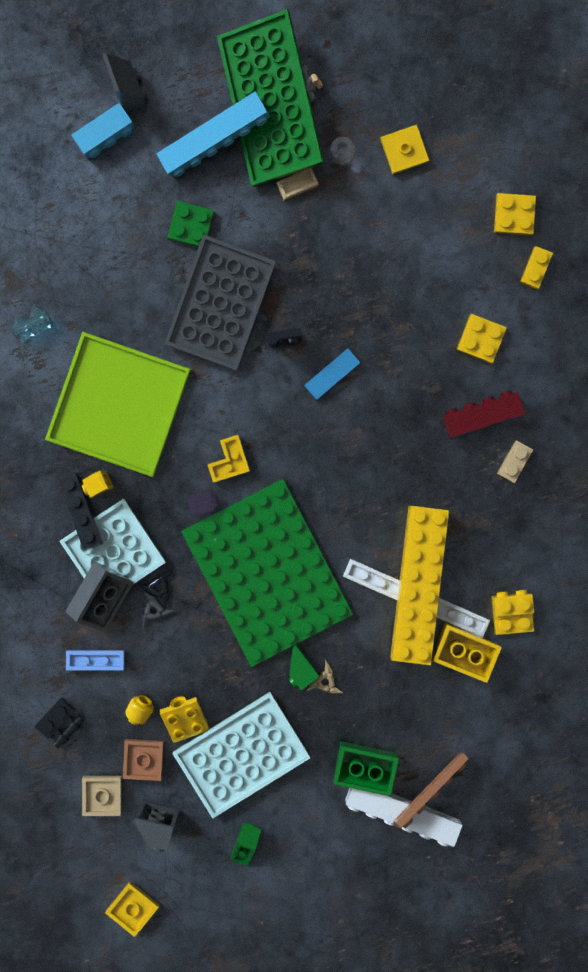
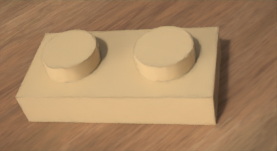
M516 440L497 474L515 483L533 449Z

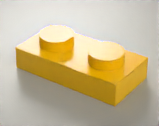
M535 246L520 283L538 290L553 253Z

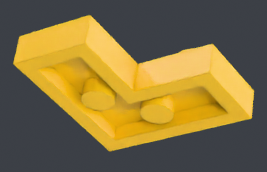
M239 435L220 440L226 459L207 464L213 483L250 471Z

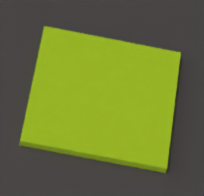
M82 332L45 440L154 477L191 369Z

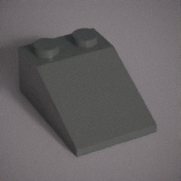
M107 53L102 54L115 92L124 111L128 112L145 106L144 98L147 97L144 86H139L138 80L141 77L137 67L133 69L130 61Z

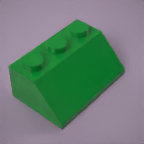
M341 741L333 784L391 797L399 760L398 755L395 752Z

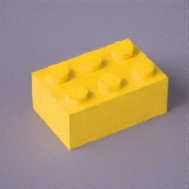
M444 622L432 652V660L487 683L502 647L497 643Z

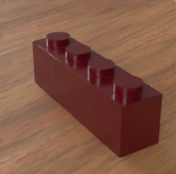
M512 390L501 393V398L495 400L492 396L483 399V403L479 405L473 402L464 405L465 409L458 411L457 408L446 411L447 415L443 416L442 419L448 437L452 438L524 415L525 412L519 393H512Z

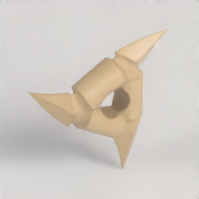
M325 660V671L319 674L320 677L309 685L307 691L317 687V689L329 693H343L334 687L333 671ZM324 678L329 680L327 685L321 683Z

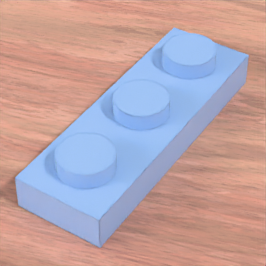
M125 650L66 651V670L125 669Z

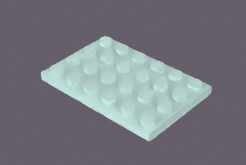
M271 692L247 705L172 753L212 819L311 758Z

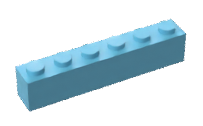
M255 91L156 154L167 174L171 177H179L190 166L195 167L199 165L203 158L215 155L219 148L227 147L237 137H243L250 133V129L256 125L261 126L265 124L270 115L260 96Z

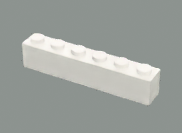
M349 788L345 799L346 805L350 810L355 812L363 811L368 817L373 819L381 818L386 824L394 826L393 821L412 802L391 793L390 797ZM426 807L420 814L416 813L412 817L413 822L408 827H402V829L409 833H412V831L420 833L419 835L427 840H430V838L435 839L443 846L448 847V845L454 847L463 825L460 819Z

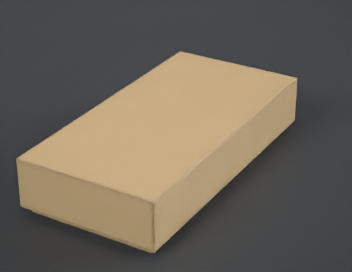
M312 168L276 182L284 201L319 186Z

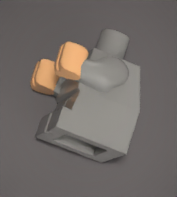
M307 65L303 66V72L310 102L316 99L314 95L316 92L315 88H322L323 84L317 75L312 74Z

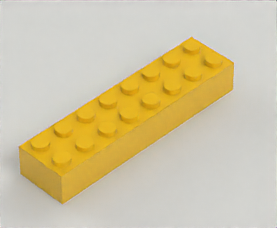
M408 506L390 655L392 661L431 665L449 510Z

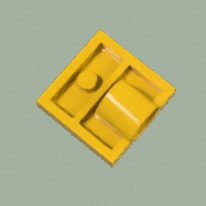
M183 696L174 698L170 702L169 707L160 710V715L173 743L209 730L208 722L196 697L186 700Z

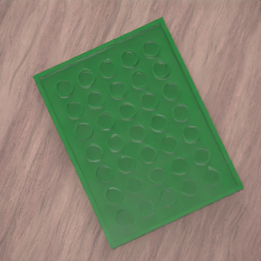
M284 479L181 531L251 667L353 615Z

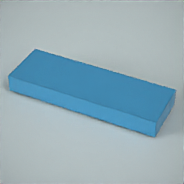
M347 348L304 386L318 400L358 366L360 362Z

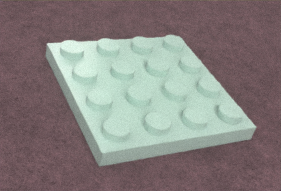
M122 499L94 518L103 544L84 551L76 530L60 540V543L83 578L86 577L94 561L110 567L134 583L166 563V560L125 499Z

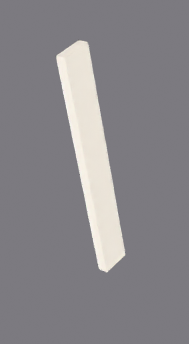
M350 559L343 577L395 600L398 599L400 580ZM439 598L438 619L479 637H484L490 620Z

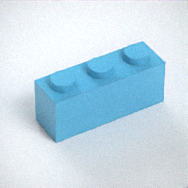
M118 103L71 136L88 160L97 157L101 153L100 151L106 147L110 148L115 145L122 136L127 137L130 135L135 127L120 103Z

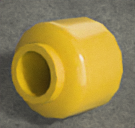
M144 695L133 697L125 711L129 722L134 725L145 724L154 710L152 701Z

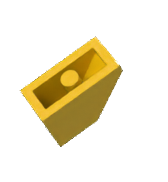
M100 470L82 480L84 483L82 485L83 491L90 498L114 489L107 471Z

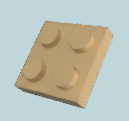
M83 776L82 816H121L122 776Z

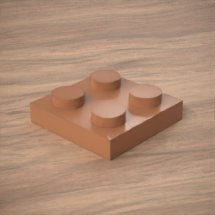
M125 739L123 779L161 781L164 741Z

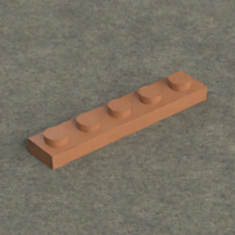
M464 753L458 754L397 816L393 824L397 828L408 827L413 822L412 817L416 813L420 814L427 807L425 803L429 799H435L440 794L439 789L443 785L447 786L453 780V774L456 771L458 773L466 767L465 762L469 758Z

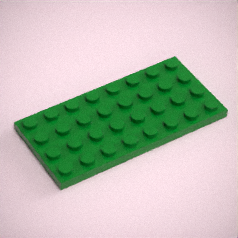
M288 9L217 36L232 104L238 103L256 91L270 115L265 124L261 126L256 125L250 129V133L243 137L240 136L251 186L256 187L325 164L290 11Z

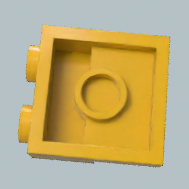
M517 590L516 594L508 595V592H497V596H491L496 635L534 632V606L531 593H527V590Z

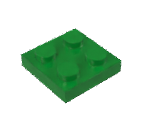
M177 201L167 237L168 240L199 247L203 234L209 235L214 210Z

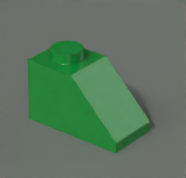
M295 644L292 648L289 672L291 678H289V681L295 688L299 687L300 690H303L320 676L302 650Z
M243 823L230 857L231 861L245 866L249 865L257 847L261 833L260 828H257L254 824Z

